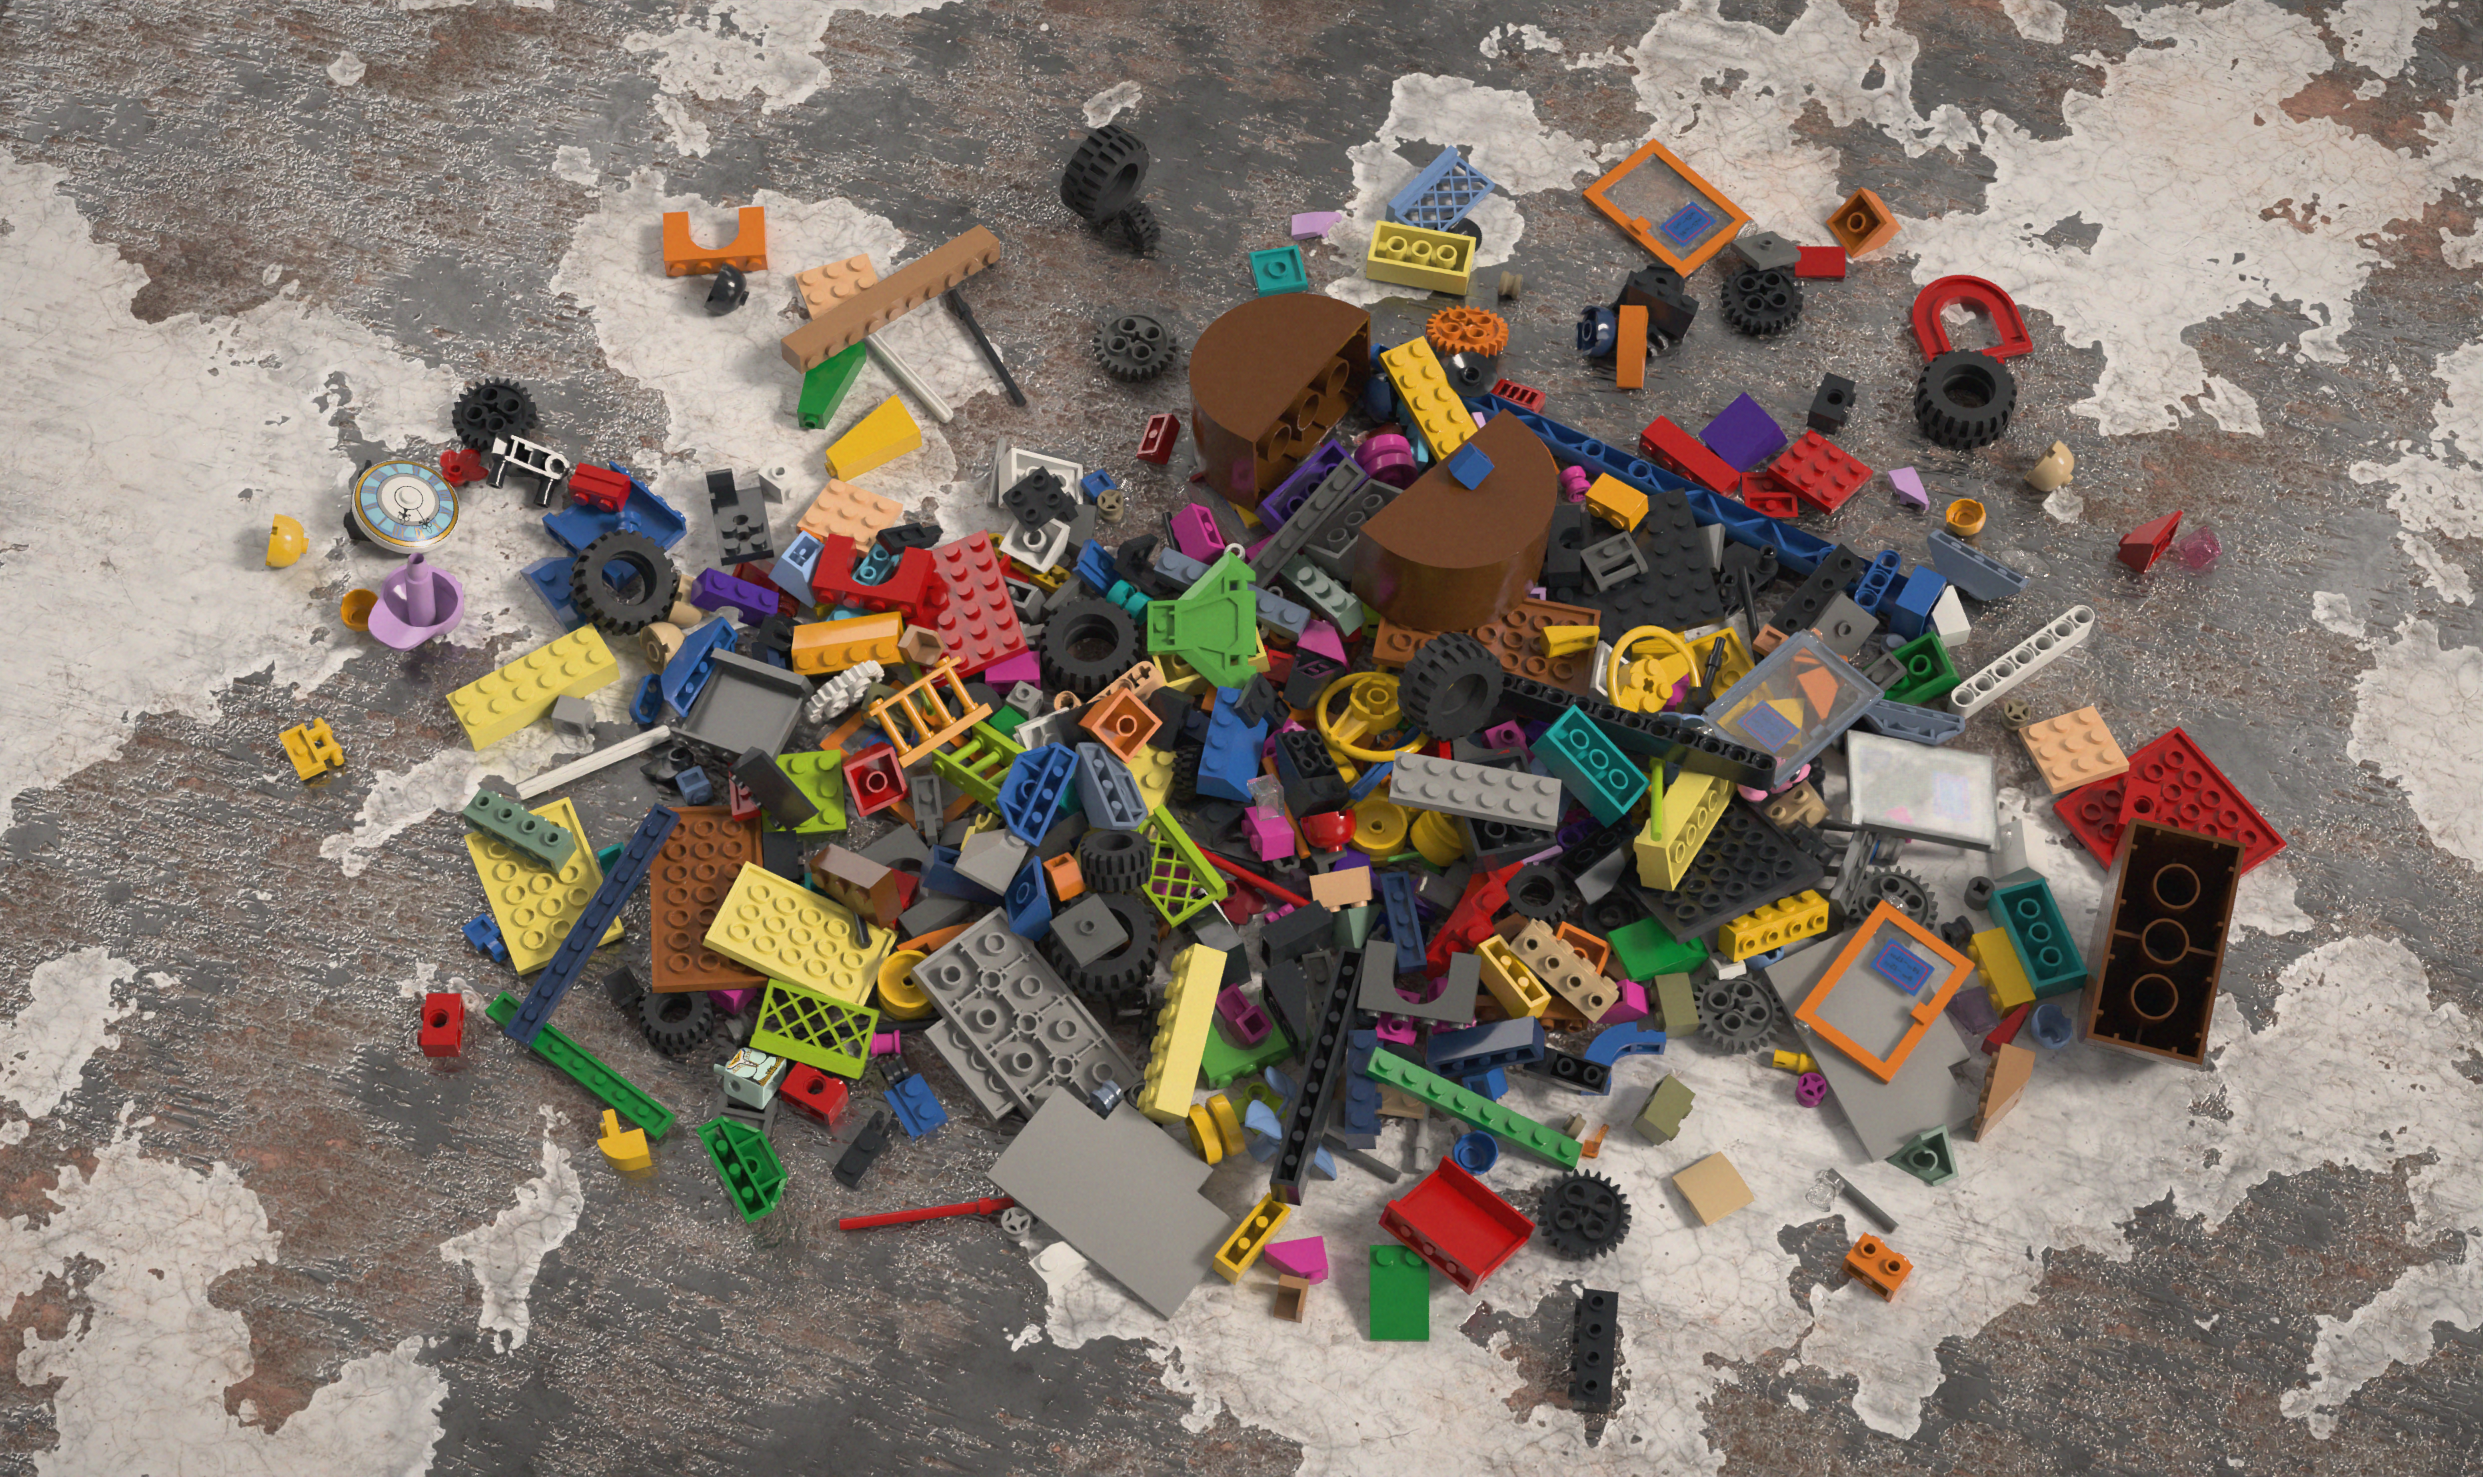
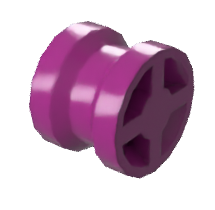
M1816 1073L1802 1075L1795 1091L1797 1102L1806 1108H1814L1820 1105L1826 1092L1825 1080Z

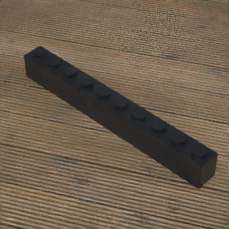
M1347 946L1340 947L1269 1181L1272 1201L1297 1206L1302 1204L1348 1049V1030H1353L1359 1011L1357 1007L1366 953L1365 949Z

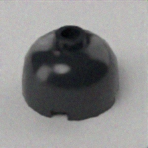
M724 262L704 308L716 313L728 314L735 311L738 305L744 306L750 293L745 291L747 286L745 275L735 266Z

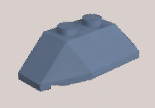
M1939 529L1935 530L1927 538L1938 574L1946 577L1948 584L1955 587L1959 586L1968 591V594L1975 599L1987 601L2015 594L2024 589L2030 581Z
M1857 694L1856 702L1863 697V695ZM1884 699L1878 701L1862 715L1874 735L1932 746H1939L1965 730V717Z
M1077 743L1076 754L1080 755L1075 766V788L1091 826L1109 830H1136L1149 812L1132 772L1116 756L1107 751L1108 748L1103 743Z

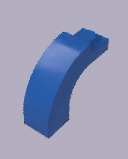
M1637 1022L1618 1024L1598 1035L1589 1046L1584 1058L1612 1067L1617 1060L1627 1055H1664L1666 1032H1658L1653 1029L1637 1032ZM1611 1073L1603 1095L1580 1090V1096H1609L1612 1084Z

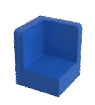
M1468 442L1449 463L1448 467L1454 477L1469 489L1474 490L1493 470L1494 465L1486 454L1471 442Z
M1503 1068L1470 1073L1462 1077L1465 1089L1491 1101L1497 1100L1508 1092Z

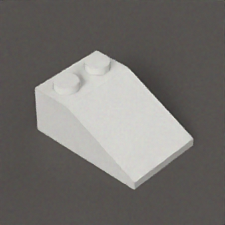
M1011 448L999 461V507L1009 509L1004 503L1002 495L1042 466L1045 467L1050 475L1056 474L1063 484L1061 489L1064 493L1069 491L1077 504H1083V488L1080 486L1081 479H1083V465Z

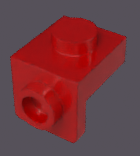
M1269 649L1267 659L1271 671L1262 672V675L1274 690H1280L1281 687H1286L1295 656Z

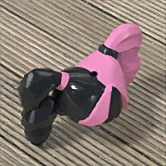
M1817 754L1777 790L1772 787L1769 790L1760 791L1740 784L1737 785V789L1741 796L1749 802H1760L1765 797L1774 793H1788L1806 779L1824 801L1823 783L1826 780V771L1822 769V758L1818 757ZM1774 757L1777 761L1776 771L1789 760Z

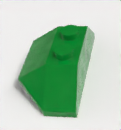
M720 1116L696 1128L717 1176L738 1214L747 1225L774 1212L788 1182V1176L763 1131L740 1122L732 1121L724 1116Z

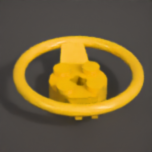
M1639 626L1625 633L1613 647L1607 664L1606 687L1610 701L1609 704L1645 715L1662 709L1667 699L1673 694L1672 685L1684 675L1688 674L1691 687H1701L1698 669L1688 648L1673 633L1657 626ZM1652 636L1662 639L1676 650V653L1659 660L1642 659L1622 665L1618 670L1619 661L1624 650L1631 642L1640 637Z
M1361 672L1347 675L1330 684L1316 704L1315 718L1322 736L1338 751L1359 760L1369 762L1394 761L1396 750L1416 753L1430 738L1421 731L1419 736L1410 744L1389 751H1370L1350 745V743L1366 731L1370 734L1378 735L1383 730L1395 727L1402 720L1403 714L1399 709L1397 701V686H1400V677L1379 672ZM1354 685L1349 706L1333 727L1330 728L1326 718V709L1329 701L1340 690Z

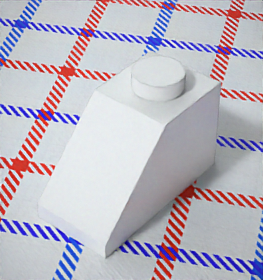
M1953 585L1948 586L1931 614L1929 624L1926 626V633L1933 630L1943 641L1945 647L1967 643L1971 631Z
M1062 1241L1051 1244L1028 1263L1029 1274L1049 1297L1092 1261L1068 1242Z

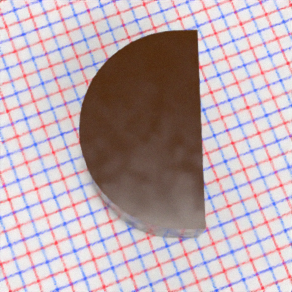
M1287 293L1266 296L1241 304L1224 313L1207 327L1195 344L1189 363L1192 439L1197 466L1205 480L1217 493L1228 501L1254 513L1259 505L1290 477L1358 401L1359 393H1363V386L1371 377L1370 312L1328 296Z
M1503 409L1359 528L1350 592L1354 593L1363 603L1386 618L1409 627L1428 631L1449 632L1469 630L1497 621L1516 609L1528 597L1539 579L1557 499L1556 470L1546 447L1539 437L1507 409ZM1468 442H1471L1486 454L1494 465L1493 470L1474 490L1469 489L1454 477L1448 467L1449 463Z
M2131 817L2116 847L2092 932L2085 965L2088 976L2081 988L2078 1009L2077 1040L2079 1043L2195 1071L2202 1066L2246 843Z

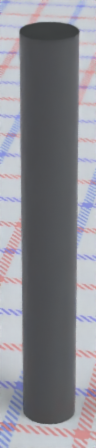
M1325 1133L1320 1143L1395 1183L1398 1182L1401 1176V1172L1362 1151L1347 1149L1345 1142L1328 1133Z
M1833 1168L1828 1170L1825 1177L1890 1233L1897 1229L1899 1226L1897 1222Z

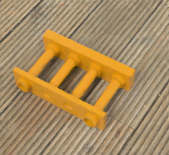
M949 656L944 657L934 664L935 670L885 701L879 698L867 705L869 711L863 714L864 719L874 715L877 716L897 749L896 754L900 769H904L992 713L988 703L978 706L977 702L973 703L954 672L952 666L961 661L959 656L951 660ZM941 673L944 674L964 707L963 712L965 715L957 720L955 716L951 717L930 680ZM921 687L942 721L940 725L943 729L935 734L932 730H928L908 697L909 693ZM896 701L900 703L920 736L918 738L920 743L913 748L910 744L907 745L885 710V708Z

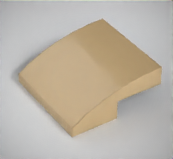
M1721 1151L1672 1177L1674 1187L1689 1202L1691 1212L1705 1227L1755 1201L1753 1194L1742 1177Z

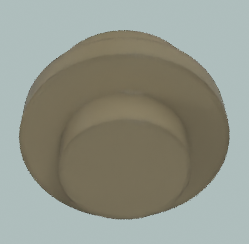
M1578 1112L1575 1117L1571 1114L1568 1116L1561 1128L1565 1131V1136L1576 1140L1587 1122L1581 1118L1582 1114Z

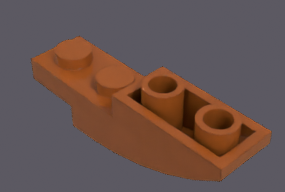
M1549 993L1552 998L1542 1016L1536 1018L1544 1031L1566 1030L1569 1033L1586 1031L1589 1018L1571 1002ZM1477 995L1474 1011L1476 1018H1481L1485 1021H1492L1496 1018L1513 1020V1017L1495 996Z

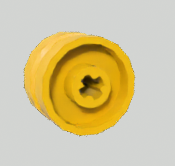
M1381 796L1367 797L1361 802H1357L1351 808L1355 809L1357 829L1353 839L1346 843L1348 848L1370 855V865L1373 868L1386 867L1394 863L1388 862L1387 858L1403 854L1406 845L1408 824L1405 812L1400 805L1388 803L1389 798Z
M903 950L895 952L885 959L879 968L877 996L879 1005L887 1015L902 1021L922 1019L932 1012L934 1006L909 977L912 968L929 956L920 951Z
M1222 1093L1207 1098L1205 1108L1199 1103L1190 1105L1188 1116L1184 1119V1123L1195 1151L1203 1162L1211 1166L1222 1161L1223 1152L1232 1157L1245 1151L1246 1146L1240 1125L1230 1103Z

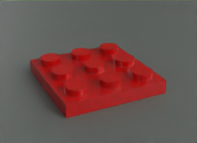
M1810 429L1768 467L1766 475L1830 516L1871 479L1874 471Z

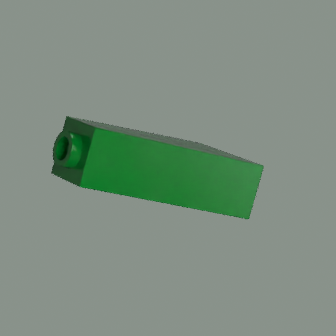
M857 342L834 357L825 360L806 372L797 409L799 427L825 430L866 362L865 342Z

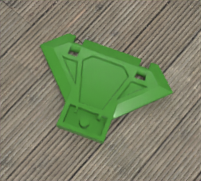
M1229 550L1178 600L1148 601V655L1178 654L1215 688L1218 689L1219 686L1240 690L1244 689L1251 675L1257 673L1256 666L1248 665V658L1256 657V591H1248V583L1256 582V573ZM1237 584V590L1230 591V585ZM1231 659H1237V665L1231 666Z

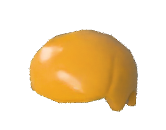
M1959 499L1953 502L1946 511L1948 527L1960 536H1971L1978 533L1983 528L1986 520V513L1982 503L1972 499Z
M354 589L345 594L340 608V618L343 624L348 629L356 632L369 631L368 618L372 608L379 599L377 595L367 589Z

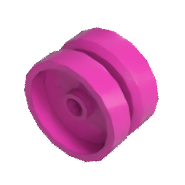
M1397 434L1376 436L1361 444L1354 453V460L1370 476L1361 484L1362 486L1372 478L1405 491L1418 479V471L1415 461L1412 459L1409 442L1403 436Z

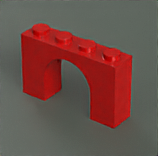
M829 533L812 583V590L816 601L824 604L845 605L852 609H868L876 613L900 611L901 617H919L934 569L932 551L906 546L897 574L884 584L867 586L856 582L850 576L858 553L855 538Z

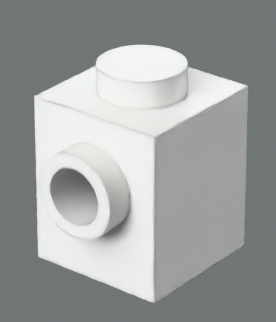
M776 456L758 472L759 483L762 489L782 504L789 498L795 497L801 488L799 473Z

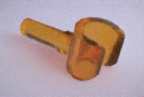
M1602 1125L1595 1137V1141L1585 1139L1582 1156L1592 1159L1598 1157L1600 1145L1609 1129V1125Z

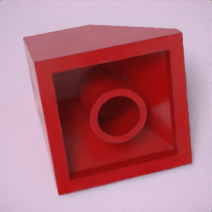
M2181 510L2175 511L2136 527L2131 534L2126 533L2118 544L2121 549L2117 558L2144 575L2172 543L2184 512Z
M883 741L857 751L842 766L859 817H864L910 797L894 748Z

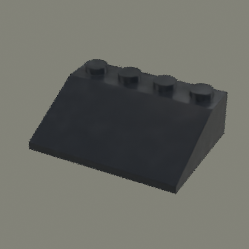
M1524 750L1459 761L1532 774ZM1451 814L1472 875L1502 869L1557 846L1554 832Z

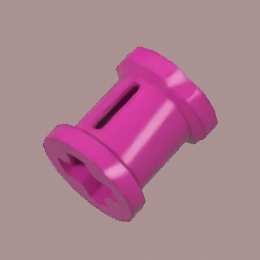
M900 1030L886 1034H876L874 1031L871 1041L872 1057H877L878 1054L897 1052L901 1055Z

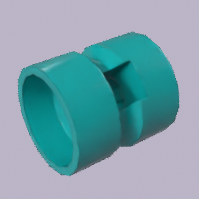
M1124 579L1118 581L1105 598L1107 603L1113 601L1120 604V610L1127 609L1132 614V619L1137 621L1139 627L1148 619V601H1154L1142 591L1137 592V588Z

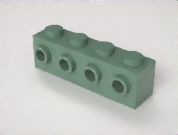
M1296 553L1278 573L1283 584L1328 622L1332 623L1345 636L1348 637L1367 620L1360 608L1362 605L1360 599L1352 592L1348 594L1338 580L1332 581L1322 567L1316 568L1306 554L1301 556L1299 553Z
M480 788L462 812L467 827L556 874H559L577 849L574 836L568 829L564 827L558 828L550 824L545 817L541 815L535 816L527 812L522 805L506 801L495 791L488 792Z

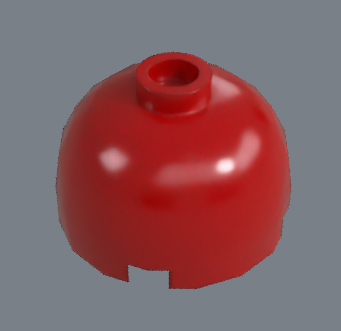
M1355 809L1300 818L1302 830L1307 841L1316 848H1325L1326 853L1342 851V845L1353 839L1357 829Z

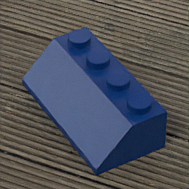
M1219 686L1198 771L1196 793L1251 803L1268 723L1262 717L1256 727L1248 729L1233 710L1243 690Z

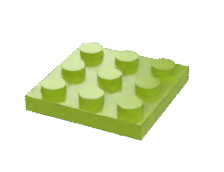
M840 749L779 755L775 763L820 811L814 817L792 829L797 831V836L846 832L847 825ZM762 808L763 833L786 831L782 828L777 830L767 820L769 814Z

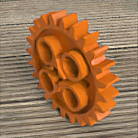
M1456 305L1455 310L1446 307V312L1438 310V315L1432 314L1431 319L1427 320L1425 336H1427L1426 341L1430 342V347H1436V352L1445 351V356L1450 354L1455 356L1462 352H1476L1488 358V353L1496 355L1497 351H1503V346H1507L1509 329H1507L1508 324L1503 323L1504 318H1497V313L1489 314V309L1480 311V307L1477 306L1475 309H1470L1469 305L1465 309H1461L1460 306Z

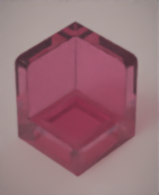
M2207 524L2180 540V550L2194 569L2200 568L2223 554L2222 544Z

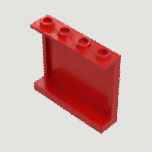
M1446 1155L1442 1157L1438 1168L1399 1202L1392 1199L1386 1205L1378 1222L1380 1226L1468 1295H1471L1527 1244L1536 1226Z

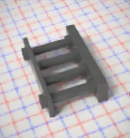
M1864 809L1862 817L1880 820L1874 809ZM1824 818L1811 828L1820 839L1824 830L1854 833L1853 839L1849 844L1827 842L1837 851V854L1846 855L1843 864L1839 867L1820 865L1823 868L1824 876L1837 877L1834 887L1831 889L1802 887L1781 897V899L1813 889L1822 898L1830 901L1837 915L1848 916L1880 833L1849 828L1848 821ZM1815 852L1809 855L1812 859L1814 858Z

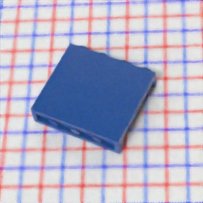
M612 460L609 462L610 471L630 477L632 491L622 511L639 513L642 518V525L639 529L642 532V538L645 539L651 536L656 540L654 545L658 548L662 545L668 551L687 534L684 515L678 510H672L660 495L655 496L651 493L643 481L635 480L624 466L621 465L619 467ZM574 502L558 517L549 512L542 518L546 534L574 557H578L580 552L596 538L610 531L615 533L617 529L615 526V516L619 512L613 510L611 512H604L595 505L588 503L587 505H579ZM620 560L609 561L602 570V580L618 593L640 575L635 567Z

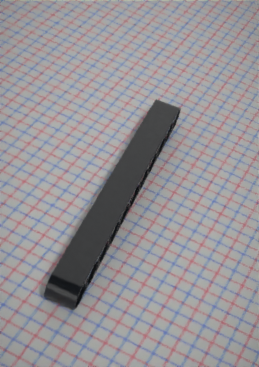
M1503 671L1504 681L1501 682L1503 684V691L1498 696L1499 702L1496 706L1498 708L1553 724L1558 717L1575 704L1614 745L1756 790L1765 791L1773 787L1777 761L1772 755Z

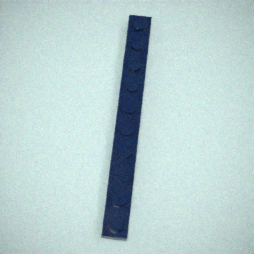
M658 803L654 804L503 1031L506 1037L527 1048L531 1047L681 820L678 813Z

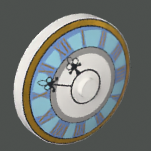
M389 460L372 466L361 475L352 495V512L360 529L378 545L399 553H425L440 547L451 537L459 519V502L452 486L437 471L414 461Z

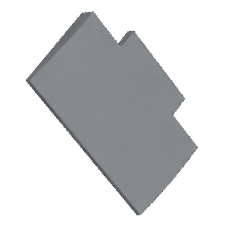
M1001 906L911 970L909 977L943 1017L924 1031L923 1037L994 1123L1015 1107L1030 1121L1059 1085L1099 1115L1101 1113L1093 1106L1089 1097L1093 1090L1101 1089L1102 1084L1109 1079L1117 1084L1123 1094H1126L1129 1089L1144 1078L1026 937L1010 931L1008 916Z
M1859 926L1764 968L1762 972L1873 1164L1897 1153L1919 1133L1943 1123L1946 1125L1948 1133L1969 1125L1976 1114L1949 1070L1967 1063L1971 1055L1944 1010H1942L1887 1085L1816 1035L1817 1032L1812 1030L1808 1024L1794 1017L1799 1007L1861 928ZM1871 937L1814 1014L1885 1063L1916 1022L1915 1019L1909 1016L1919 1001L1928 1006L1935 995L1926 981L1915 997H1913L1870 967V964L1880 952Z
M1060 1085L985 1176L993 1185L1168 1321L1212 1269L1215 1255L1240 1226V1224L1198 1193L1199 1189L1213 1174L1214 1169L1123 1099L1104 1120Z

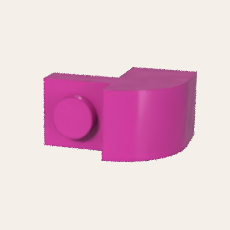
M1236 983L1231 984L1217 994L1215 1008L1225 1021L1223 1025L1241 1044H1252L1274 1028L1258 1004L1253 1006L1249 1004Z

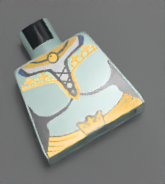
M742 1048L733 1060L718 1057L714 1064V1073L724 1076V1091L726 1094L759 1109H763L786 1079L787 1058L770 1052Z

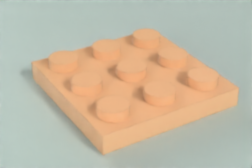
M867 253L795 274V281L812 321L879 283Z
M832 478L796 525V533L798 534V530L801 527H805L822 536L824 544H826L829 533L854 537L858 552L857 556L865 559L875 544L879 545L875 538L878 531L892 527L903 512V504Z
M2094 705L2018 729V737L2053 795L2129 771V762Z

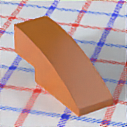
M1620 305L1617 388L1643 389L1648 323L1646 306Z

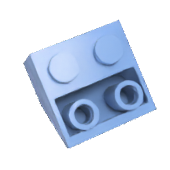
M803 530L780 557L768 578L812 608L817 602L814 599L812 583L825 545Z

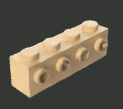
M1533 918L1511 942L1509 949L1592 1022L1596 1023L1618 999L1617 985L1607 976L1602 978L1596 973V967L1588 959L1583 958L1581 960L1573 953L1575 949L1569 942L1564 939L1558 940L1552 934L1553 930L1547 923L1542 920L1538 922Z

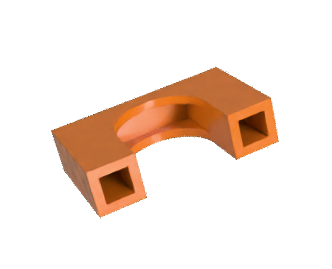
M764 206L739 208L738 236L730 245L716 250L701 248L691 240V224L688 211L663 213L664 264L667 277L719 273L724 262L735 266L741 272L768 270L767 229Z

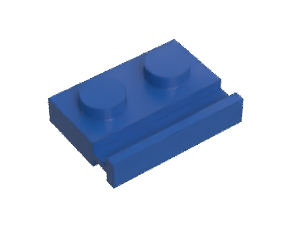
M1093 539L1085 540L1076 560L1078 564L1072 571L1103 599L1106 598L1111 588L1123 579L1120 573L1112 568L1116 559Z
M920 1073L895 1085V1088L883 1092L885 1100L911 1141L948 1122L947 1115Z

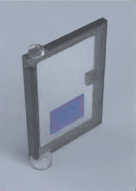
M1847 729L1844 733L1847 804L1842 809V819L1848 821L1849 828L1992 854L2004 855L2007 853L2011 844V830L2008 827H1998L1994 761L1992 756Z

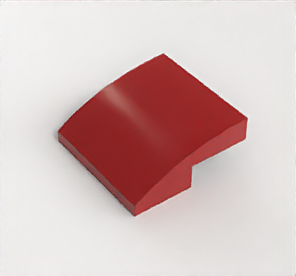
M1741 472L1740 482L1743 505L1774 519L1798 518L1797 495L1766 475V472Z

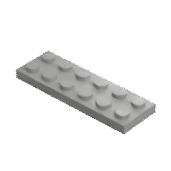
M1396 750L1388 803L1555 832L1562 780Z

